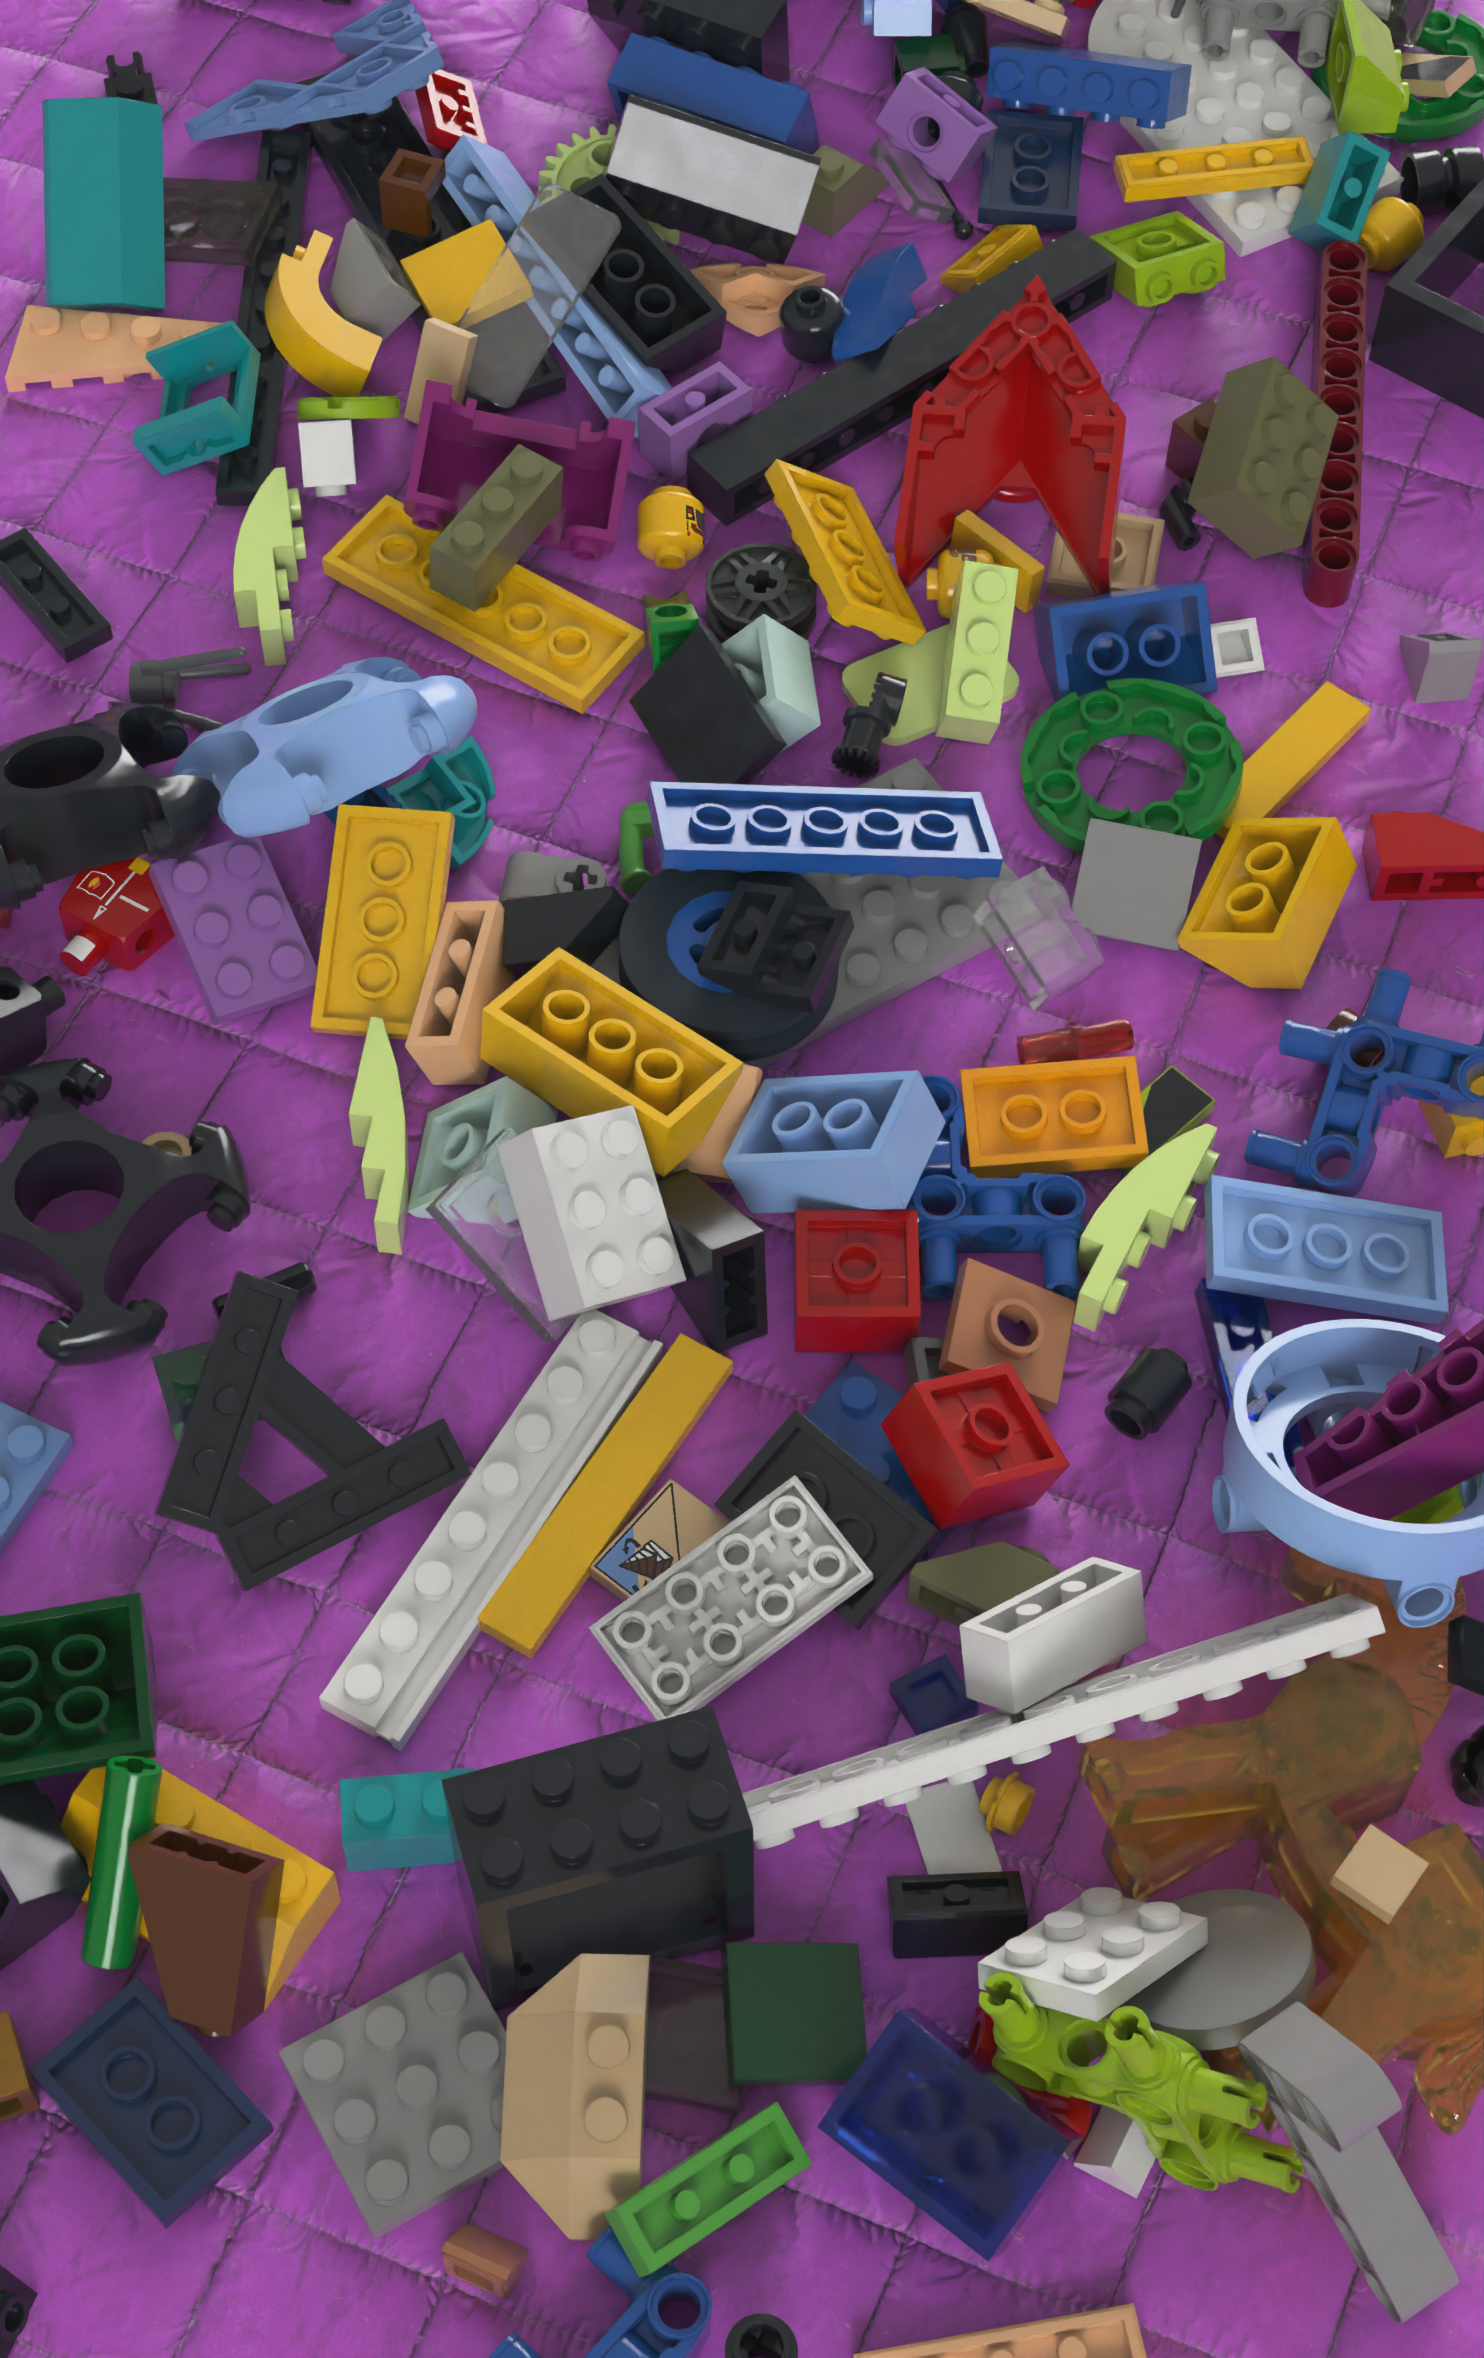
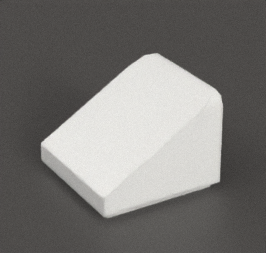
M1256 617L1210 624L1216 679L1265 670Z

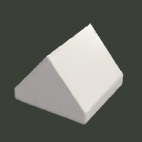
M1102 2105L1075 2160L1074 2166L1137 2199L1156 2157L1146 2145L1147 2137L1136 2121L1114 2108Z

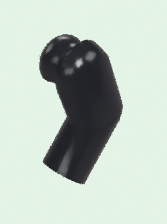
M1186 476L1180 481L1179 485H1174L1159 508L1160 519L1165 520L1164 526L1177 548L1181 551L1192 549L1201 540V535L1191 520L1197 510L1187 502L1194 481L1193 476Z

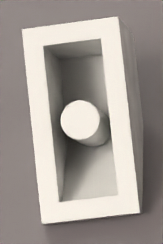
M353 419L298 423L304 487H315L316 497L347 495V485L357 484Z

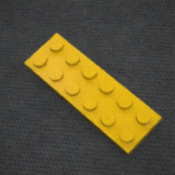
M387 494L322 558L324 574L581 714H584L645 647L644 631L518 564L511 568L475 612L430 588V546L446 527L444 526L442 530L436 531L417 527L412 523L413 518L404 512V503Z

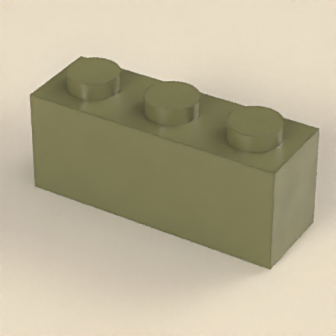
M518 444L431 544L430 588L475 612L561 510L563 467Z

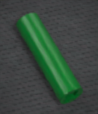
M122 1755L110 1758L107 1761L91 1875L92 1880L90 1883L80 1955L85 1963L97 1968L123 1969L135 1963L142 1909L128 1859L130 1843L154 1829L162 1765L150 1758Z

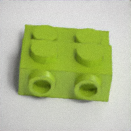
M1178 210L1090 236L1094 243L1117 261L1114 290L1139 307H1152L1168 302L1174 295L1181 293L1196 294L1204 290H1210L1218 282L1226 280L1224 242Z

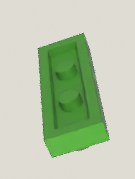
M775 2102L763 2107L604 2212V2215L640 2278L650 2275L811 2166L812 2162L779 2103Z

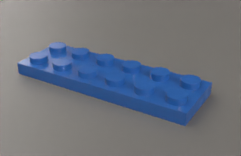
M650 781L647 803L661 868L677 869L680 871H694L697 869L733 870L739 873L777 871L799 875L810 872L845 873L851 876L886 874L902 875L910 878L919 876H956L962 879H973L976 877L999 878L1003 857L981 792Z

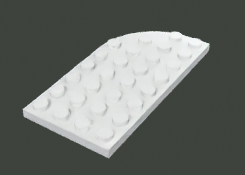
M1175 0L1102 1L1091 21L1087 51L1192 65L1185 116L1166 122L1165 128L1162 129L1136 126L1137 118L1120 116L1119 123L1145 152L1305 136L1315 162L1321 143L1341 135L1338 134L1331 100L1264 29L1233 27L1229 56L1221 61H1212L1204 58L1202 55L1205 22L1202 20L1199 12L1201 0H1186L1177 19L1171 17ZM1361 133V134H1357V135H1359V136L1365 138L1366 140H1368L1362 133ZM1389 161L1386 164L1372 204L1377 203L1382 198L1395 196L1400 193V185L1404 181V177L1400 176V173ZM1306 183L1186 196V198L1237 255L1243 257L1293 237L1288 234Z

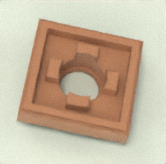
M968 1257L958 1269L938 1369L952 1375L1010 1361L1036 1408L1049 1413L1058 1405L1076 1301ZM998 1316L1006 1317L1016 1324L1021 1320L1025 1322L1031 1333L1026 1338V1346L1014 1345L1004 1338L998 1327Z

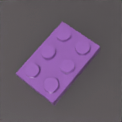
M241 836L195 850L178 862L173 857L151 864L148 874L214 1026L315 993L318 968L260 836L249 838Z

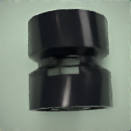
M1476 145L1450 147L1445 149L1443 156L1436 149L1406 152L1400 166V176L1404 177V181L1400 185L1401 199L1406 203L1414 204L1422 215L1438 214L1443 206L1448 212H1453L1484 178V159L1480 149Z

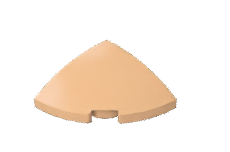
M723 263L690 269L691 273L727 311L726 320L757 337L780 327V306L784 299L793 291L806 286L823 287L825 284V274L781 264L768 263L766 267H741V263Z

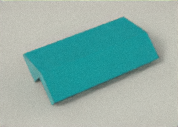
M120 97L43 100L46 306L96 311L110 306L148 312L165 310L162 105Z

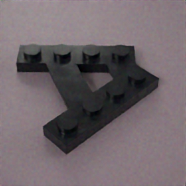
M237 1271L154 1514L215 1534L242 1590L248 1591L472 1474L444 1418L438 1419L386 1447L278 1354L299 1291L242 1271ZM257 1415L328 1476L274 1504L270 1503L238 1475Z

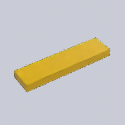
M1305 136L1118 155L1115 156L1113 170L1124 203L1305 184L1308 181L1314 160Z
M1326 681L1243 763L1242 788L1239 799L1229 818L1215 833L1225 839L1235 818H1272L1368 721L1371 708Z

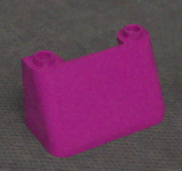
M426 380L404 501V512L413 518L412 523L414 525L434 531L442 530L444 526L447 527L513 449L520 444L563 467L561 510L532 544L570 551L572 557L583 561H598L601 559V555L610 554L613 551L616 543L636 422L610 417L606 430L590 432L592 423L581 421L579 430L476 410L477 400L467 398L464 407L452 399L453 385Z

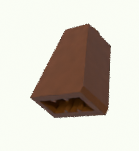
M164 1822L129 1844L128 1859L169 2017L194 2025L198 2032L207 2036L232 2037L264 2013L285 1860Z

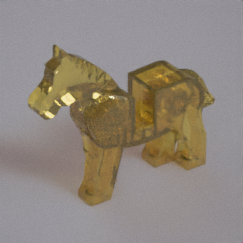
M1290 1546L1281 1570V1579L1286 1589L1295 1598L1303 1602L1317 1604L1351 1593L1378 1606L1386 1632L1368 1638L1370 1648L1360 1653L1342 1658H1332L1329 1652L1318 1660L1307 1664L1305 1670L1294 1674L1268 1708L1262 1714L1253 1718L1181 1727L1162 1736L1146 1740H1121L1103 1737L1085 1742L1078 1770L1108 1826L1101 1853L1124 1897L1144 1902L1245 1839H1255L1281 1900L1291 1906L1302 1917L1308 1927L1315 1953L1332 1972L1326 1980L1312 1989L1303 2005L1367 2053L1381 2069L1392 2060L1417 2061L1413 2080L1415 2088L1435 2124L1444 2133L1454 2135L1464 2128L1477 2097L1484 2088V1862L1457 1821L1402 1844L1428 1862L1429 1866L1389 1925L1331 1886L1330 1882L1358 1842L1354 1832L1369 1826L1370 1823L1373 1824L1397 1814L1422 1764L1421 1753L1434 1733L1455 1684L1447 1682L1449 1621L1462 1615H1467L1466 1598L1460 1579L1462 1576L1458 1578L1454 1592L1455 1604L1449 1615L1432 1626L1412 1628L1404 1625L1399 1620L1381 1579L1329 1566ZM1238 2046L1218 2050H1204L1214 2071L1250 2081L1255 2080ZM1266 2100L1264 2112L1258 2110L1256 2112L1260 2116V2120L1267 2133H1270L1282 2127Z

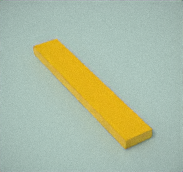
M680 1333L477 1617L480 1621V1630L528 1658H533L589 1578L590 1565L619 1535L733 1372L732 1360Z

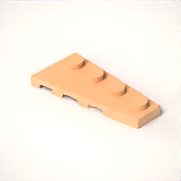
M27 305L5 376L8 392L27 391L26 383L51 381L52 389L74 387L73 379L103 377L104 384L123 383L126 378L140 373H149L153 380L163 379L145 358L146 352L223 323Z

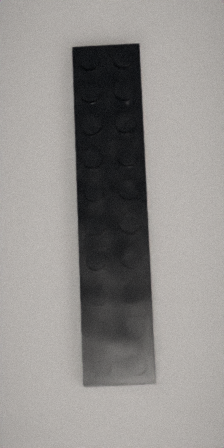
M328 74L300 81L295 84L310 86L311 84L315 83L316 81L320 80ZM397 96L391 98L393 103L389 108L375 114H366L364 112L300 123L304 131H311L313 147L354 218L385 240L402 271L400 260L472 227L442 183L430 201L432 231L427 238L383 226L379 178L398 148L433 157ZM423 305L419 306L411 314L421 334L425 320L430 319ZM523 305L466 330L478 335L462 404L464 407L467 398L477 400L476 410L496 414L566 391L565 375Z

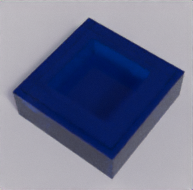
M946 1654L890 1682L889 1693L916 1736L975 1717L978 1714L979 1706L977 1702L967 1698L966 1686Z

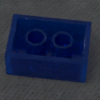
M916 2008L899 2009L817 2126L988 2262L1004 2253L1083 2138V2136Z

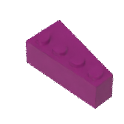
M1484 1319L1465 1334L1457 1327L1437 1343L1442 1352L1412 1375L1405 1368L1386 1383L1388 1388L1382 1398L1372 1407L1365 1410L1357 1406L1292 1457L1299 1483L1303 1488L1341 1508L1388 1521L1483 1472Z

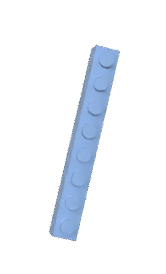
M463 134L444 159L446 177L442 184L472 227L491 218L532 287L535 299L526 302L530 310L609 421L610 417L636 422L634 437L639 438L638 407L672 389V386L658 368L646 367L522 228L521 219L543 206L505 153Z

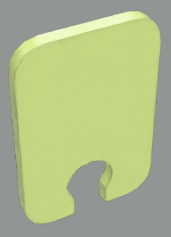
M950 623L923 634L914 646L904 642L858 660L848 665L842 672V689L854 707L860 705L870 707L869 702L873 700V697H871L872 692L875 693L874 684H879L876 682L878 672L908 679L896 726H892L889 735L882 739V743L891 746L904 745L936 732ZM1008 660L1002 704L1014 698L1019 687V676Z

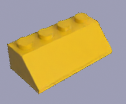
M560 947L555 949L482 1009L480 1059L573 1119L634 1105L653 1171L663 1177L702 1143L743 1071L742 1061Z
M107 1766L93 1768L88 1772L73 1792L60 1825L72 1846L78 1848L84 1855L90 1877L92 1875ZM162 1769L154 1828L165 1822L285 1860L264 2007L265 2012L340 1904L341 1898L335 1872ZM89 1883V1885H88V1887H87V1889H86V1891H85V1893H84V1895H83V1897H82V1899H81L82 1901H84V1902L87 1903V1904H88L90 1883ZM142 1913L139 1936L150 1942Z

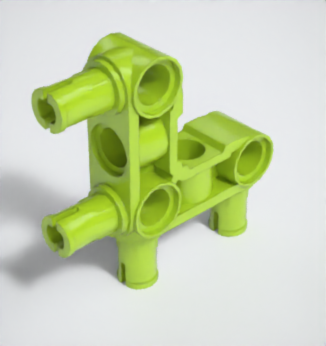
M1009 1972L995 1973L986 1979L983 1985L988 1993L980 1991L979 2004L994 2021L993 2034L998 2048L992 2059V2065L1001 2075L1018 2085L1032 2090L1047 2091L1067 2098L1073 2096L1114 2108L1118 2112L1126 2114L1128 2118L1137 2122L1147 2137L1146 2145L1159 2160L1160 2167L1171 2177L1188 2186L1205 2191H1215L1220 2183L1236 2182L1241 2177L1281 2189L1289 2194L1297 2191L1300 2182L1297 2178L1291 2177L1290 2174L1303 2177L1305 2169L1293 2147L1252 2136L1249 2132V2129L1256 2128L1261 2119L1258 2113L1250 2112V2108L1264 2112L1266 2106L1267 2090L1264 2083L1210 2070L1208 2063L1203 2060L1201 2054L1193 2046L1174 2035L1153 2030L1146 2014L1135 2006L1117 2008L1109 2019L1103 2017L1096 2022L1034 2004L1024 1992L1023 1986L1017 1977ZM1104 2055L1095 2065L1088 2066L1095 2058Z

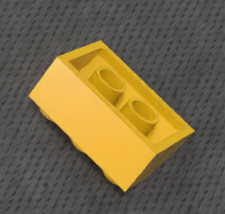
M1337 817L1235 818L1177 938L1180 948L1250 988L1302 989L1357 867Z

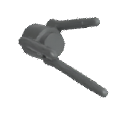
M236 647L163 660L133 662L129 672V695L131 702L151 705L173 712L183 724L211 731L226 724L168 707L167 705L169 701L179 700L181 680L249 674L252 668L246 663L202 666L243 658L246 656L247 651L244 647Z

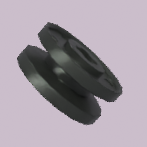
M748 543L731 548L718 557L706 574V624L713 631L721 644L762 614L769 616L808 640L816 626L817 583L809 574L807 560L795 550L775 543Z

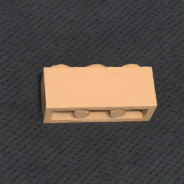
M499 900L446 903L405 1044V1048L432 1085H473L486 1083L490 1065L480 1059L482 1009L513 985L515 978L503 966L505 909Z

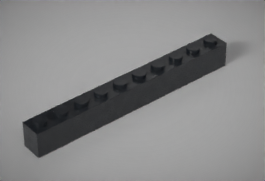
M1077 228L1059 239L1051 240L1042 249L1021 261L1013 262L1004 271L985 282L975 284L966 293L947 304L937 306L931 313L909 326L900 328L878 349L854 356L833 370L821 373L814 381L789 395L780 397L774 404L750 418L740 420L734 427L712 440L699 444L693 451L688 453L687 490L727 527L773 499L775 495L764 474L776 459L810 472L818 473L911 418L914 403L926 390L932 392L949 373V366L1003 310L1008 312L1025 294L1024 288L1037 274L1047 288V296L1059 314L1062 313L1068 324L1112 299L1117 261Z

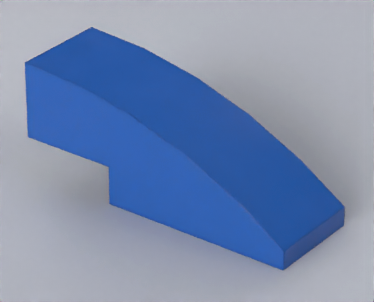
M913 242L870 256L856 272L842 301L844 304V318L834 332L831 354L835 363L878 349L917 314L909 295L928 278Z

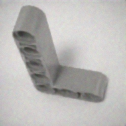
M1298 2001L1240 2040L1237 2044L1244 2061L1254 2079L1265 2084L1267 2102L1368 2285L1389 2315L1401 2325L1459 2284V2277L1377 2127L1403 2108L1396 2090L1377 2063L1362 2049Z

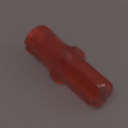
M1126 1019L1078 1027L1074 1021L1066 1023L1065 1028L1043 1033L1019 1035L1016 1039L1018 1042L1016 1047L1020 1065L1084 1060V1058L1131 1050L1134 1047L1133 1029L1130 1021Z

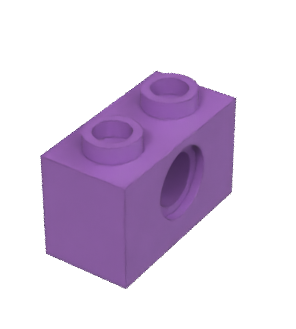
M925 67L904 74L875 120V123L886 131L885 136L891 144L901 150L912 152L923 161L922 167L930 176L940 181H947L948 183L962 178L969 173L998 129L995 124ZM930 117L939 125L940 136L938 140L934 139L929 133L928 120Z
M719 361L638 407L640 454L671 482L687 474V457L689 452L693 451L702 442L710 441L731 429L740 420L752 416V389Z

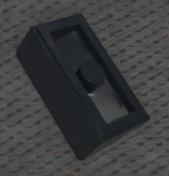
M1020 1871L887 1877L891 1945L895 1958L990 1955L1004 1946L1009 1939L1018 1937L1028 1930V1911Z

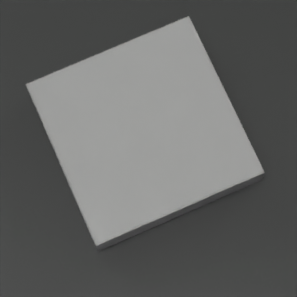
M1090 818L1067 930L1179 952L1180 946L1177 938L1185 923L1202 840Z

